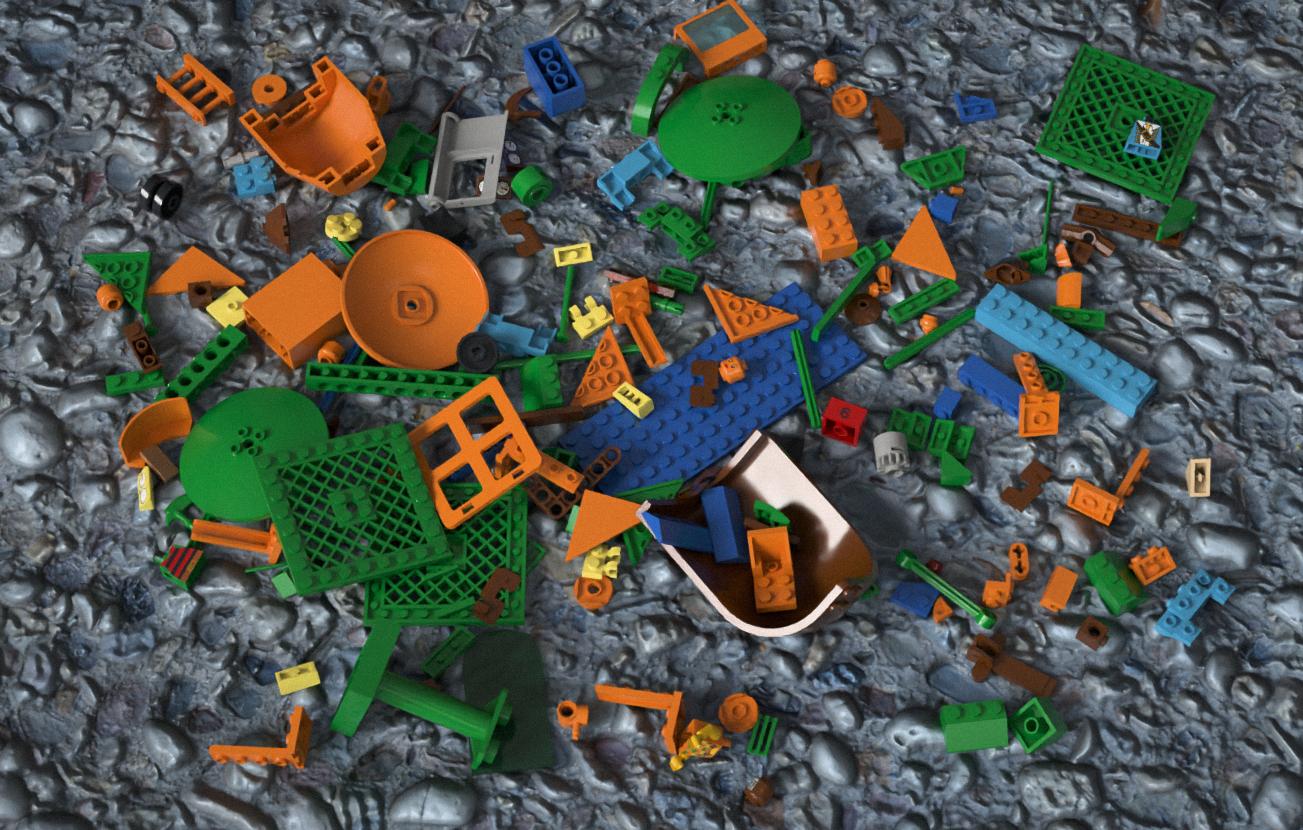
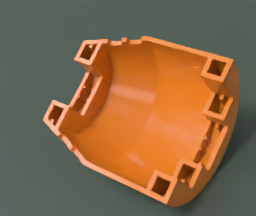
M324 56L312 65L318 82L304 91L306 101L281 119L274 113L264 120L252 108L241 116L239 120L286 173L333 195L341 196L357 191L377 174L386 157V145L368 100L329 58Z

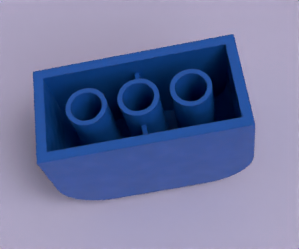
M555 35L523 47L526 75L550 118L585 106V86Z

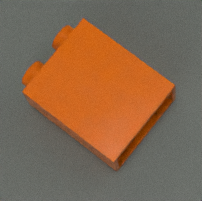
M311 252L241 304L246 324L293 370L318 353L327 341L335 340L348 330L340 305L342 282L339 278L341 276L340 271L330 259L322 262Z

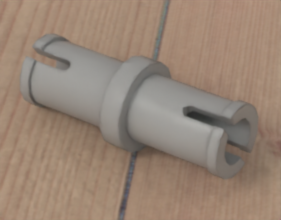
M257 148L244 153L238 152V155L222 159L225 169L228 170L233 168V166L250 162V158L260 156Z

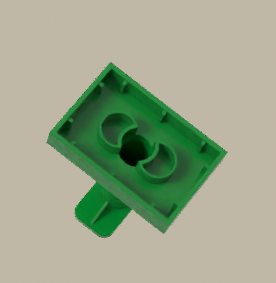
M379 616L357 658L329 729L352 738L373 699H377L470 737L474 756L471 769L476 770L482 761L491 764L500 745V740L491 737L496 724L503 727L506 726L514 707L513 703L505 701L509 689L503 687L496 698L480 708L387 670L386 665L402 625Z

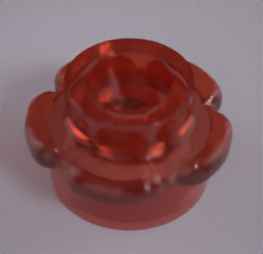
M930 558L928 563L925 562V565L933 572L942 574L944 565L933 558Z

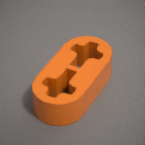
M1014 543L1011 545L1008 555L1010 572L1015 580L1021 581L1026 579L1029 573L1028 551L1024 544ZM1015 550H1019V553H1021L1020 558H1017ZM1018 565H1020L1022 573H1019L1017 570Z

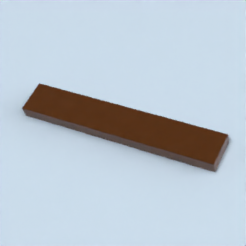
M1076 203L1072 217L1074 222L1180 248L1184 230L1161 241H1156L1160 223Z
M582 405L517 413L521 421L525 423L526 428L584 421ZM502 415L468 419L469 431L471 435L488 433L501 424L504 418Z

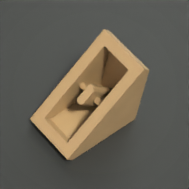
M1190 458L1185 471L1190 497L1210 496L1211 458Z

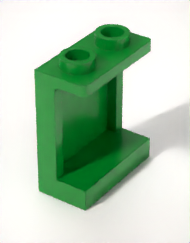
M459 564L448 565L445 569L435 573L430 572L422 577L425 593L431 589L427 581L431 580L436 585L442 580L443 575L446 576L451 572L460 570ZM458 575L451 579L455 585L461 580ZM466 583L460 588L464 593L468 591ZM447 584L440 588L444 593L451 589ZM435 592L429 598L435 603L440 596ZM455 592L449 598L456 602L461 596ZM470 596L467 599L436 610V615L438 619H443L445 616L453 613L454 615L458 614L461 610L474 606L476 602L474 597Z

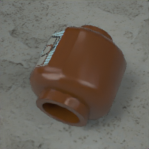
M764 775L762 778L758 776L753 777L744 790L745 799L757 808L759 806H766L775 794V789L772 786L773 781Z

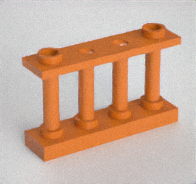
M187 53L183 56L184 67L171 77L164 80L159 75L155 76L157 80L156 86L161 93H166L188 112L196 123L199 122L205 127L207 123L204 115L222 102H227L230 106L237 102L232 89L192 55ZM187 73L195 75L194 78L178 90L171 86ZM199 82L207 85L189 100L183 96L184 93ZM210 92H215L218 97L200 110L194 106V104Z

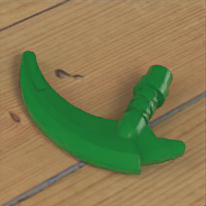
M187 494L174 499L165 509L167 526H170L173 520H181L185 527L192 530L194 520L189 519L183 513L185 508L193 503Z

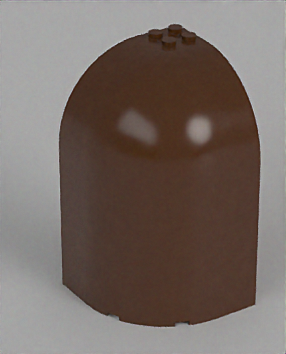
M757 429L728 464L715 475L717 479L711 484L706 485L702 490L719 486L737 490L743 520L747 517L757 521L753 507L756 500L773 506L790 520L792 533L801 539L802 544L798 552L791 549L797 609L757 614L751 563L715 564L713 551L706 553L660 543L725 619L743 631L764 637L800 635L830 625L852 607L877 579L879 572L876 558L858 530L767 430ZM700 493L683 499H679L680 497L674 499H646L635 512V515L652 534V530L641 514L643 511L693 521L708 528Z

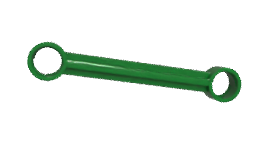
M901 548L895 558V561L900 566L914 571L975 617V621L980 626L988 630L993 628L998 620L996 614L987 608H981L921 563L912 551Z

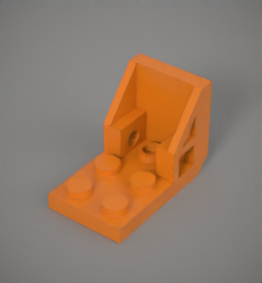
M787 526L747 531L757 614L797 609L793 562Z

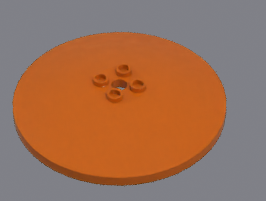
M422 230L391 231L367 242L349 262L340 288L341 311L350 334L367 354L390 368L440 371L457 364L456 350L458 343L462 337L475 331L476 326L489 311L487 288L479 269L472 259L451 241ZM407 303H414L416 305V309L410 310L407 307Z

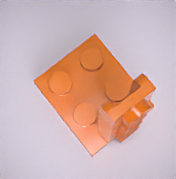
M645 276L609 287L614 321L616 325L626 323L649 368L668 363L666 354L645 318L652 315L648 283Z
M1021 352L1020 354H1013L1015 367L1026 391V394H1020L1019 436L1031 437L1058 434L1059 392H1048L1032 353Z
M514 436L511 439H507L504 444L505 447L495 457V477L497 479H501L511 472L515 461L520 464L526 461V457ZM538 450L544 460V465L536 473L565 490L575 493L585 476Z
M1143 448L1115 495L1077 477L1067 506L1109 526L1118 509L1122 510L1126 502L1125 496L1131 495L1134 489L1132 484L1134 482L1138 483L1142 475L1141 469L1145 470L1150 462V459L1147 458L1150 450Z
M195 519L193 522L190 540L269 554L268 563L276 564L282 550L273 523H271L269 533Z
M596 684L595 691L600 701L667 710L666 717L668 721L667 724L663 725L662 737H665V745H667L669 753H678L679 736L682 733L687 708H684L685 700L682 699L683 692L674 691L673 695L669 692L655 693L648 689L641 691L627 686L620 688L614 687L611 684Z
M295 706L294 713L290 715L291 729L286 736L287 748L212 745L209 748V754L218 763L234 761L238 764H246L247 762H254L258 765L275 763L278 766L294 764L296 769H304L313 722L303 706Z

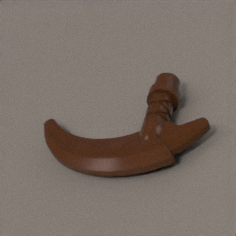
M531 87L514 93L505 105V111H509L508 121H511L518 127H520L519 120L522 117L532 119L542 117L541 110L519 111L520 100L526 93L532 90Z

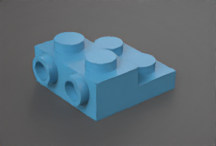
M268 155L250 158V163L233 166L239 199L275 192L274 185L277 184L275 174H271L274 166L272 159L268 160Z

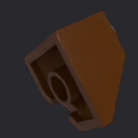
M281 203L265 215L266 223H262L263 233L267 234L269 242L286 254H291L290 223L286 205Z

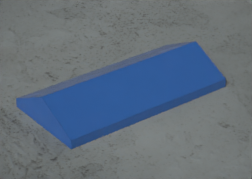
M725 486L701 490L700 495L707 527L710 529L715 564L751 563L748 538L743 524L744 520L737 490Z
M647 511L641 513L659 543L706 553L713 551L710 529L693 521Z

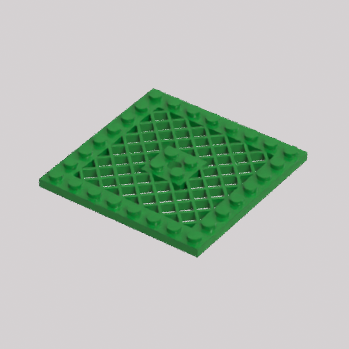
M1083 43L1035 148V152L1171 205L1216 95ZM1100 71L1103 76L1097 77L1095 72ZM1117 78L1119 82L1113 83L1111 79ZM1106 81L1108 85L1102 87L1100 82ZM1095 84L1097 89L1091 90L1089 85ZM1133 84L1136 89L1130 90L1128 85ZM1122 87L1125 92L1119 93L1117 89ZM1112 91L1113 95L1107 96L1106 92ZM1150 91L1152 96L1147 97L1145 92ZM1100 94L1102 98L1097 100L1094 95ZM1139 94L1141 99L1136 100L1133 95ZM1089 97L1091 102L1085 103L1083 98ZM1128 97L1130 102L1124 103L1122 98ZM1167 97L1169 102L1163 103L1162 98ZM1156 101L1158 105L1152 106L1150 102ZM1106 104L1108 108L1102 110L1100 105ZM1145 104L1147 108L1141 110L1139 105ZM1184 104L1186 109L1180 110L1178 105ZM1095 107L1096 112L1091 113L1089 108ZM1172 107L1175 112L1169 113L1167 108ZM1083 110L1085 115L1079 116L1077 111ZM1161 110L1163 115L1158 116L1156 111ZM1149 113L1154 118V123L1161 126V134L1164 137L1161 139V151L1158 156H1161L1163 162L1160 163L1157 160L1135 154V158L1129 159L1127 154L1131 153L1123 151L1122 144L1127 142L1136 120L1143 121V118L1149 116ZM1100 116L1102 121L1096 123L1094 118ZM1178 117L1180 122L1175 123L1173 118ZM1089 120L1090 125L1085 126L1083 121ZM1167 120L1169 125L1163 126L1161 121ZM1122 121H1128L1130 125H1124ZM1077 123L1079 128L1073 129L1071 124ZM1094 130L1096 135L1090 136L1088 131ZM1173 130L1175 135L1169 136L1167 131ZM1083 133L1085 138L1079 139L1077 134ZM1071 136L1073 141L1067 142L1066 137ZM1111 136L1113 141L1107 143L1105 138ZM1100 140L1101 145L1096 146L1094 141ZM1088 143L1090 148L1084 149L1082 144ZM1167 143L1169 148L1163 149L1162 144ZM1116 146L1118 151L1113 153L1111 147ZM1105 150L1107 155L1101 156L1099 151ZM1122 156L1124 161L1118 163L1116 158ZM1150 160L1153 165L1147 166L1144 161ZM1139 163L1141 168L1135 169L1133 164ZM1156 170L1158 175L1152 176L1150 171Z
M403 422L252 457V463L299 598L452 559L453 554ZM380 451L389 454L387 460L378 456ZM362 455L371 459L368 464L359 460ZM392 457L394 458L396 464L390 462ZM343 459L352 463L350 468L340 465ZM374 461L383 465L381 470L372 466ZM324 464L333 468L330 473L322 469ZM355 466L365 469L362 475L353 471ZM386 467L395 471L393 476L384 472ZM304 470H311L314 474L312 477L303 474ZM337 470L345 473L343 479L334 475ZM368 471L377 475L374 481L365 477ZM286 473L295 476L292 482L284 479ZM318 474L327 478L324 484L315 480ZM398 474H400L402 481L396 478ZM349 476L358 480L356 485L347 482ZM380 477L389 481L387 487L378 483ZM299 479L308 483L305 488L296 484ZM330 481L339 484L336 490L327 486ZM361 482L370 486L368 491L365 485L360 486ZM392 484L401 487L399 493L390 489ZM283 485L289 487L286 493L283 488ZM311 485L320 489L318 494L309 491ZM374 488L383 492L381 497L372 494ZM292 490L301 493L298 499L290 495ZM405 490L407 492L408 497L402 495ZM324 491L329 493L327 494V499L321 497ZM386 494L395 498L393 504L384 500ZM305 496L313 499L311 505L302 501ZM371 500L374 501V502H376V505H375L374 508H373V505H372ZM399 500L408 504L406 509L396 506ZM289 502L295 504L292 510L290 508ZM317 502L326 505L324 511L315 508ZM355 505L357 510L349 511L347 506ZM380 505L389 509L387 514L378 511ZM298 506L307 510L304 516L295 512ZM411 506L414 511V514L409 512ZM329 509H331L333 516L327 514ZM392 511L402 515L399 520L390 516ZM310 513L319 516L317 522L308 518ZM377 517L383 519L380 525L375 523L377 522ZM405 517L414 521L412 526L403 523ZM295 519L301 521L298 527L296 525ZM323 519L332 522L330 528L321 525ZM386 522L395 525L393 531L384 527ZM304 523L313 527L310 533L301 529ZM417 524L419 525L421 531L415 529ZM335 526H337L338 531H343V530H344V532L342 533V535L339 534V533H337V532H335V531H333V529L335 528ZM367 527L377 530L374 536L365 532ZM401 528L408 533L406 537H403L396 533L397 530ZM316 530L326 534L323 539L314 535ZM348 531L358 535L355 541L346 537ZM380 532L389 536L386 542L377 538ZM411 534L421 538L418 544L409 540ZM301 536L307 538L304 544L302 542ZM329 536L338 539L336 545L327 542ZM361 537L370 541L367 547L358 543ZM392 539L402 543L399 548L390 544ZM310 540L319 544L316 550L307 546ZM342 542L351 546L348 552L339 548ZM374 543L383 547L380 553L371 549ZM323 547L332 551L329 557L320 553ZM355 548L364 552L361 558L352 554ZM386 549L391 551L390 553L384 554ZM307 553L312 555L310 561L308 559ZM335 553L345 557L342 563L332 559ZM316 558L325 561L323 567L313 564ZM348 559L354 561V562L346 563Z
M440 483L449 504H452L453 510L458 506H462L483 490L480 483ZM520 483L490 503L489 506L483 508L479 515L474 514L472 516L474 519L468 524L465 521L461 523L463 528L459 532H456L454 529H448L438 515L453 554L452 559L411 569L412 571L407 576L399 572L367 580L365 583L363 625L374 626L379 616L402 626H460L461 624L463 626L525 625L528 495L521 489ZM392 484L390 489L399 493L401 487ZM375 488L372 491V494L381 497L383 493ZM405 490L402 495L408 497L407 492ZM386 494L384 500L393 504L395 498ZM371 500L372 505H373V508H374L375 505H376V502H374V501ZM399 500L396 506L406 509L407 504ZM382 505L378 508V511L387 514L389 510ZM471 505L470 507L465 509L464 513H467L468 511L473 509L474 506ZM499 505L503 511L497 515L492 510ZM411 506L409 512L414 514V511ZM392 511L391 515L397 520H399L402 516L398 515L394 511ZM489 514L493 519L487 524L483 518ZM506 515H507V523L502 519V518H504ZM377 517V522L375 523L380 525L383 519ZM403 520V523L412 526L414 521L408 524L405 520ZM386 522L384 527L393 531L395 525ZM477 523L483 526L478 532L472 528ZM497 523L503 526L498 532L492 528ZM369 527V534L374 536L377 530ZM402 529L399 533H396L404 536L408 532ZM468 531L473 535L469 540L467 534H465ZM488 531L493 536L486 541L482 535ZM380 532L377 538L386 542L389 536ZM505 532H507V541L502 537ZM414 535L410 540L416 543L421 538ZM392 539L390 544L394 545L397 542V540ZM479 540L483 545L476 550L472 544ZM496 540L502 543L498 549L491 545ZM375 543L371 547L372 550L378 553L383 548ZM467 548L472 552L469 557H467ZM489 549L492 554L485 558L481 553ZM505 549L506 558L501 554ZM476 557L482 561L477 567L471 563ZM498 557L502 562L495 567L491 561ZM459 564L460 570L451 572L446 576L443 575L442 580L436 585L431 580L427 581L431 589L426 593L420 590L423 587L422 580L416 585L410 581L416 575L420 578L424 577L425 575L421 571L425 567L427 573H435L445 569L448 565ZM468 566L472 571L465 576L463 573L467 572ZM488 566L492 571L485 576L481 570ZM506 566L507 570L519 575L522 579L515 592L505 590L504 593L501 589L498 591L497 594L501 596L498 600L505 601V608L494 625L487 624L473 617L475 613L472 611L473 606L461 610L458 614L454 615L453 613L445 616L443 619H438L436 615V610L467 599L475 592L480 595L482 592L480 588L485 583L487 584L497 567L504 568ZM398 575L402 580L395 585L390 580ZM458 575L461 580L455 585L451 579ZM475 575H478L481 578V580L477 584H474L470 580ZM465 583L471 587L466 593L460 589ZM386 584H387L389 587H391V589H390L387 593H386ZM407 584L411 589L404 594L400 589ZM445 584L451 587L446 593L440 590ZM436 592L440 598L434 603L429 597ZM456 592L461 597L456 602H453L449 597ZM397 593L401 598L394 603L390 597ZM417 593L421 598L414 603L410 597ZM481 596L478 601L482 602L484 597Z

